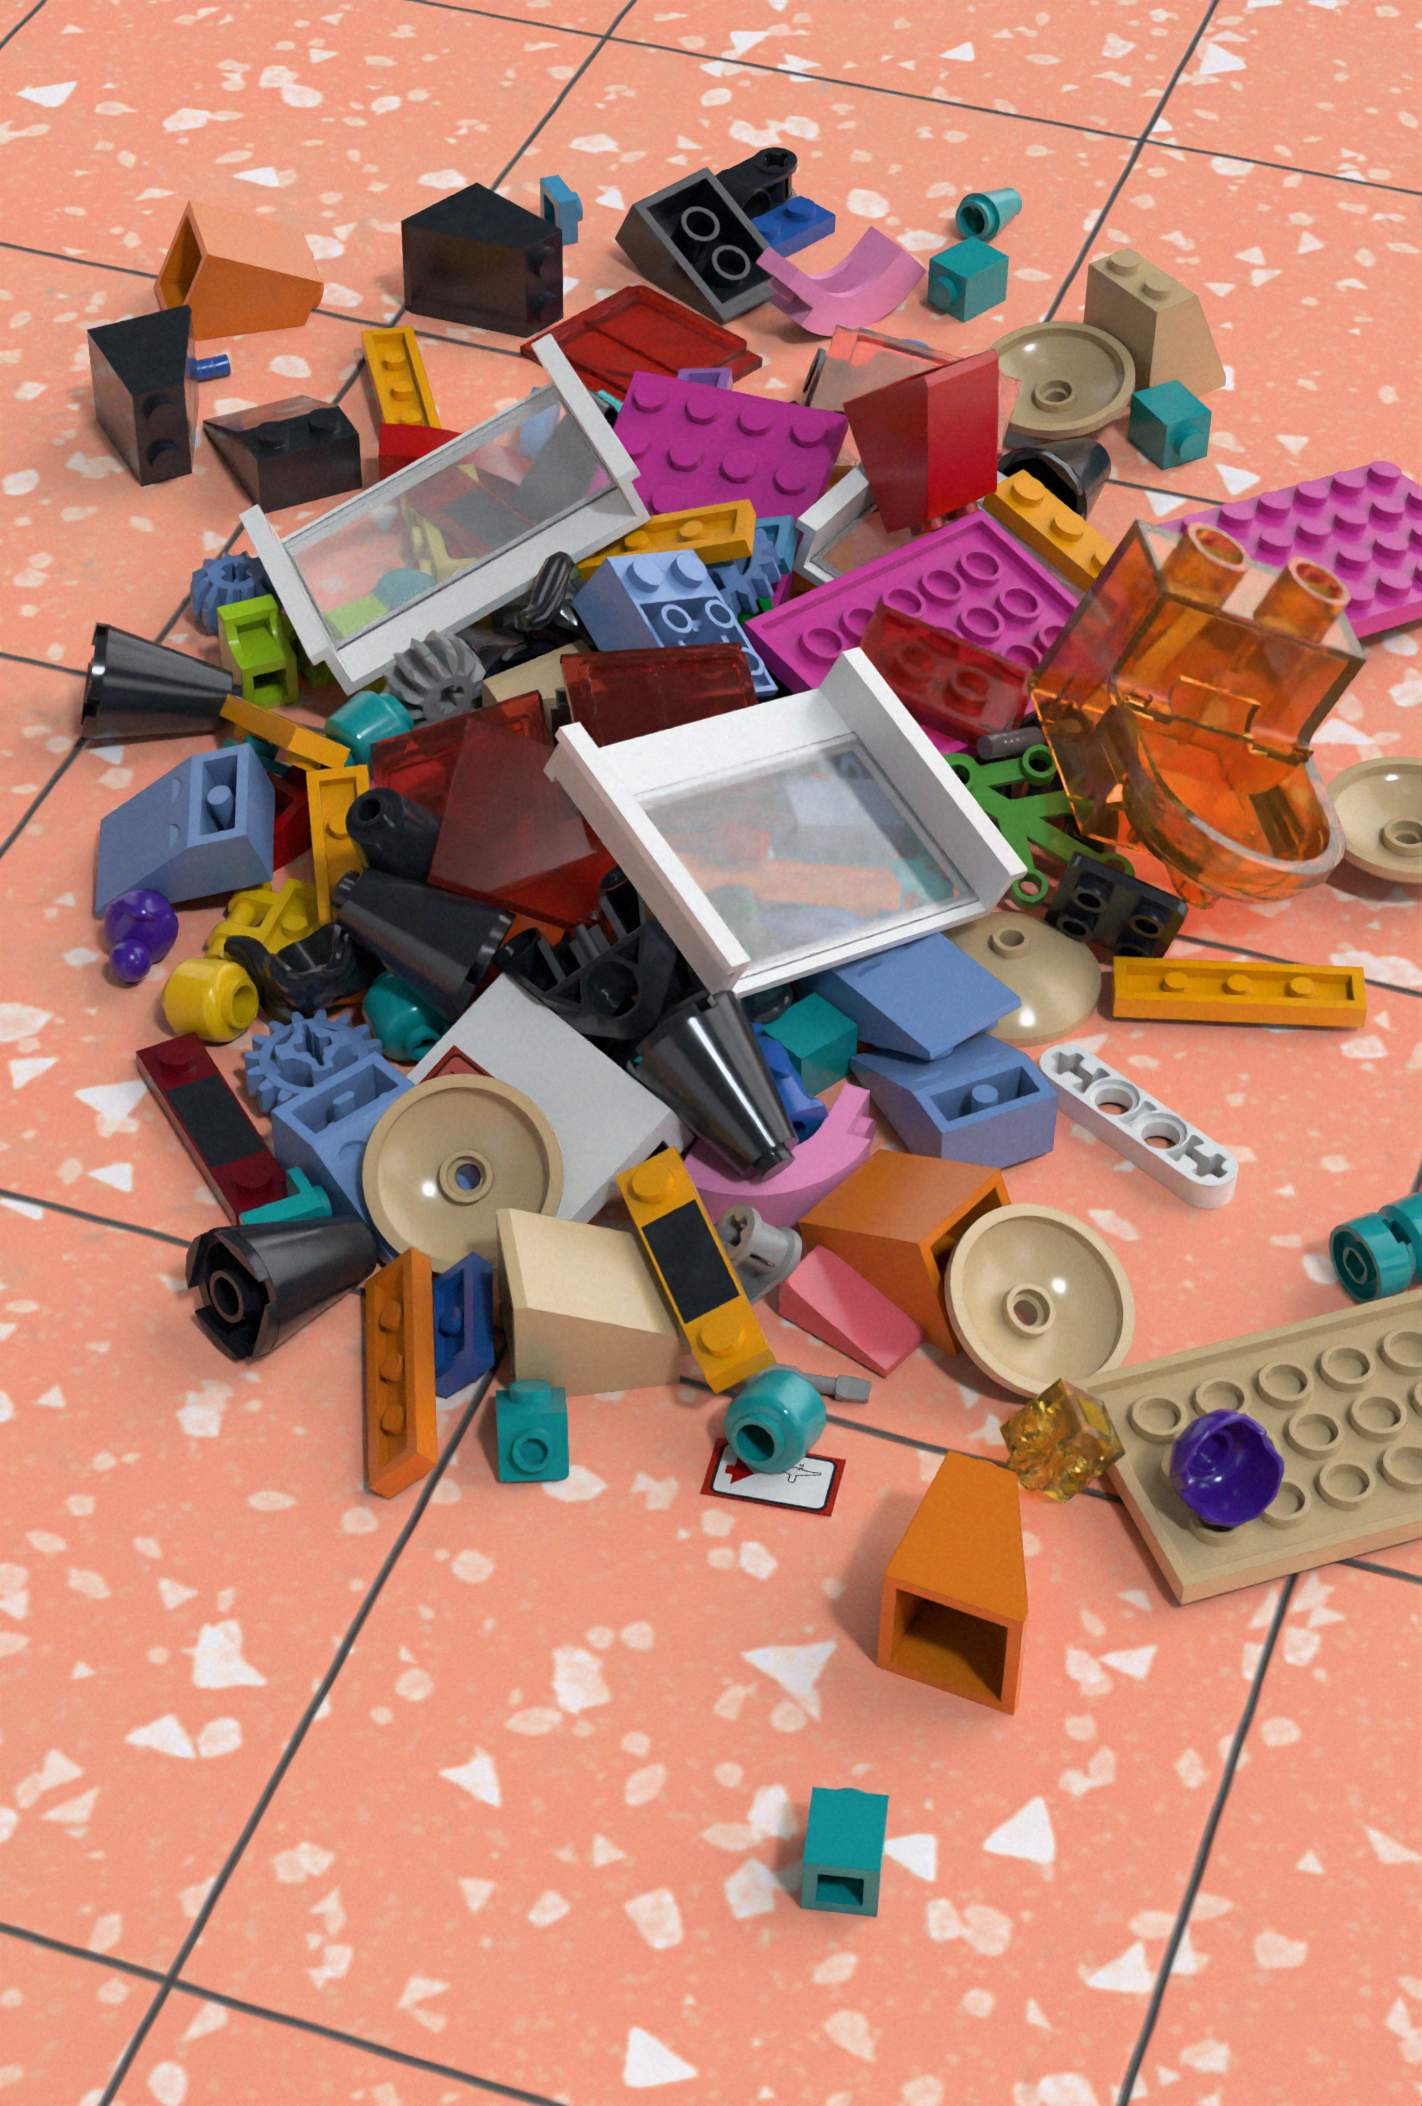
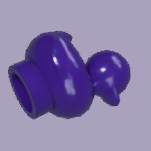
M152 889L129 891L110 902L106 908L104 934L108 946L111 948L109 968L113 975L126 984L140 982L149 973L152 964L169 953L178 937V917L175 915L168 899L158 891Z

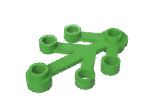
M1041 744L1033 745L1025 751L1023 758L983 765L962 753L942 755L955 774L961 775L966 779L967 784H965V787L987 816L996 821L999 832L1028 868L1025 876L1015 880L1009 888L1010 899L1017 907L1025 910L1039 907L1043 903L1048 891L1047 878L1041 871L1035 869L1028 842L1068 865L1074 850L1135 877L1133 865L1123 855L1115 852L1098 854L1044 821L1074 814H1080L1085 817L1100 815L1105 810L1110 797L1109 786L1100 777L1085 776L1078 780L1074 789L1009 800L992 788L1024 781L1034 786H1043L1052 781L1058 767V757L1052 748ZM1041 759L1048 764L1049 770L1045 772L1035 771L1029 765V761ZM1084 790L1095 791L1099 795L1100 801L1097 803L1086 802L1080 793ZM1022 882H1031L1037 886L1039 893L1034 896L1025 895L1019 890L1018 885Z

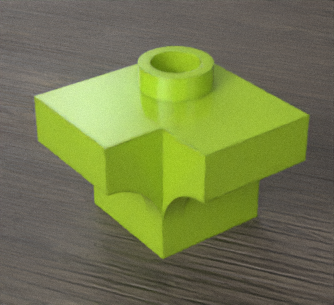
M268 594L216 607L221 667L232 671L233 684L242 685V699L268 710L300 702L298 674L301 673V670L311 667V664L300 653L302 643L287 613L280 615L279 606L273 596Z

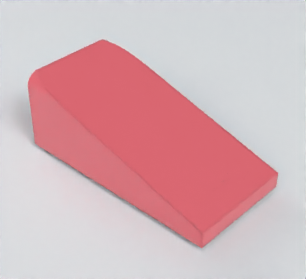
M817 1245L799 1261L795 1271L787 1280L779 1285L778 1314L885 1378L927 1339V1332L842 1258L822 1245Z

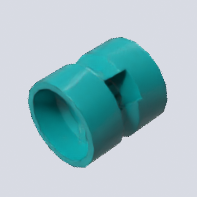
M1422 1192L1411 1193L1383 1205L1377 1213L1369 1212L1337 1225L1331 1231L1329 1251L1332 1265L1342 1286L1355 1301L1364 1304L1401 1294L1410 1285L1422 1284Z

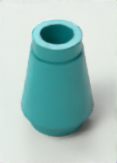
M1009 187L968 194L962 199L956 211L955 220L958 230L966 238L973 236L982 242L991 240L1021 212V196L1015 189Z

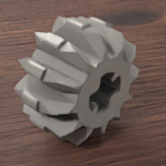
M432 630L422 642L411 638L410 648L404 653H393L396 665L382 673L387 682L383 692L393 695L405 707L413 720V729L418 732L427 728L436 734L447 722L457 726L458 718L464 711H475L472 700L482 695L481 680L486 671L482 667L481 660L463 639L458 638L452 632L442 636L435 630Z

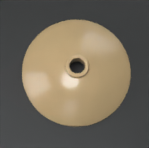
M1069 321L1036 323L1006 334L987 349L988 351L995 348L999 359L998 424L1024 436L1056 440L1088 434L1108 424L1121 414L1129 404L1132 393L1135 390V365L1127 348L1114 336L1090 325Z
M1403 756L1376 758L1357 763L1340 772L1327 785L1320 805V825L1329 844L1348 862L1366 873L1393 882L1422 884V758Z
M991 912L988 916L944 930V933H942L1021 999V1007L999 1019L998 1025L985 1033L1014 1048H1023L1057 1041L1083 1026L1090 1019L1098 1005L1102 979L1099 964L1088 946L1080 939L1064 934L1058 926L1043 920L1044 918L1019 912Z
M478 1074L439 1076L420 1083L403 1093L388 1107L375 1125L366 1146L362 1170L365 1201L373 1222L381 1235L399 1254L413 1247L431 1258L432 1271L444 1273L471 1252L492 1264V1271H496L495 1209L513 1208L555 1217L561 1203L565 1178L564 1160L558 1137L541 1109L528 1096L515 1087L492 1077ZM475 1165L481 1173L480 1183L474 1189L464 1190L458 1182L459 1172L465 1166Z
M1016 1203L1005 1205L986 1213L975 1221L956 1242L950 1254L945 1273L944 1290L947 1312L962 1347L973 1362L991 1379L1003 1387L1028 1398L1044 1401H1064L1069 1397L1067 1392L1068 1381L1120 1368L1126 1359L1133 1341L1135 1330L1134 1298L1128 1277L1117 1256L1091 1227L1077 1217L1051 1206L1035 1203ZM1014 1310L1019 1311L1024 1316L1026 1325L1017 1318Z

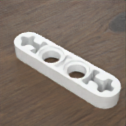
M1071 1044L1055 1045L1048 1048L1041 1055L1039 1070L1059 1095L1057 1108L1185 1202L1198 1208L1215 1209L1227 1205L1234 1198L1239 1165L1236 1158L1220 1144L1080 1046ZM1106 1102H1114L1126 1106L1129 1111L1113 1115L1101 1111L1097 1106ZM1151 1136H1162L1173 1140L1176 1145L1168 1149L1153 1148L1147 1145L1144 1139Z

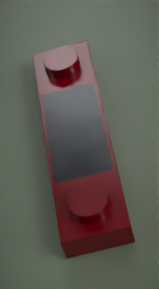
M195 1032L136 1051L139 1073L233 1226L240 1225L239 1214L288 1198L285 1173Z

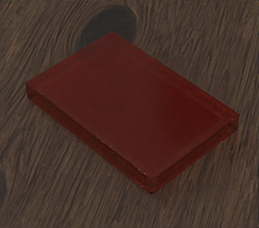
M879 602L875 607L859 645L917 723L976 749L977 741L981 736L1019 729L1040 673ZM1007 756L998 757V758L1005 761L1006 758H1007Z

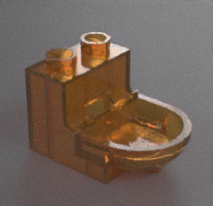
M1135 519L1026 682L1081 835L1157 858L1166 866L1177 894L1191 906L1201 910L1213 909L1220 898L1243 904H1268L1285 901L1304 894L1313 887L1324 883L1341 862L1345 853L1346 839L1339 816L1312 757L1315 751L1314 748L1310 747V742L1317 728L1367 661L1344 611L1351 599L1344 583L1324 566L1306 558L1295 557L1290 559L1283 570L1251 559L1247 551L1237 540L1210 524L1202 522L1191 523L1182 535Z

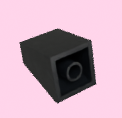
M477 182L401 221L405 310L408 312L528 338L564 318L562 229Z
M189 305L88 329L87 338L96 420L138 483L143 487L192 474L199 408V389L192 310Z

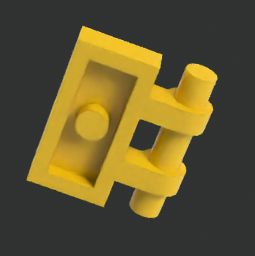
M288 878L279 893L272 891L270 882L239 888L228 904L230 914L226 921L217 923L207 939L208 951L203 958L225 961L237 960L224 952L226 938L234 935L250 936L257 939L270 954H276L289 944L310 936L320 928L316 883ZM261 920H263L259 928L252 927L258 925L261 922Z

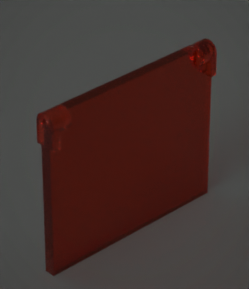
M468 718L427 882L570 931V936L574 938L576 937L573 930L577 926L584 924L589 930L596 924H599L603 927L610 940L613 927L598 903L600 897L597 887L604 875L618 863L559 781L551 782L543 771L556 748Z

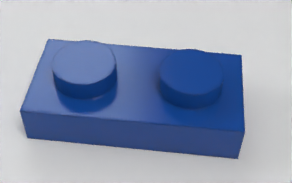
M800 195L761 216L755 217L751 222L773 250L786 258L834 233L836 215L815 204L814 201Z
M471 1252L432 1281L436 1393L445 1399L471 1381L481 1378L489 1368L494 1366L492 1264L474 1252Z

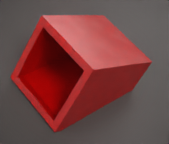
M995 348L911 375L842 403L886 533L909 527L913 537L944 526L942 515L945 514L947 521H951L972 514L979 510L976 500L997 492L999 359Z

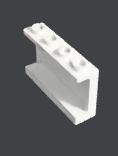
M504 971L406 1076L415 1085L430 1080L451 1056L460 1054L486 1076L503 1081L528 1096L546 1115L558 1137L562 1150L565 1178L562 1199L555 1216L556 1218L587 1224L619 1189L615 1180L616 1176L644 1162L660 1143L667 1149L675 1146L680 1154L695 1138L672 1109Z

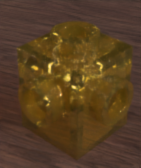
M1059 1378L1040 1395L1029 1401L1022 1410L999 1428L1010 1454V1457L1007 1459L1009 1470L1017 1473L1018 1482L1029 1491L1038 1489L1064 1504L1073 1496L1085 1490L1094 1479L1126 1454L1104 1402L1062 1378Z

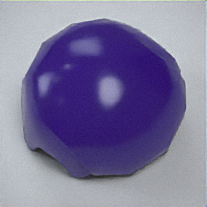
M1217 1409L1192 1420L1173 1442L1169 1476L1180 1499L1199 1517L1211 1524L1234 1528L1258 1518L1276 1498L1284 1475L1283 1458L1276 1452L1266 1436L1267 1431L1246 1413L1239 1414L1234 1409Z

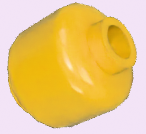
M198 957L185 959L174 968L163 986L161 1002L167 1021L174 1032L182 1036L195 1032L200 1040L228 1042L236 1039L252 1024L258 1011L259 996L256 986L244 967L233 961Z

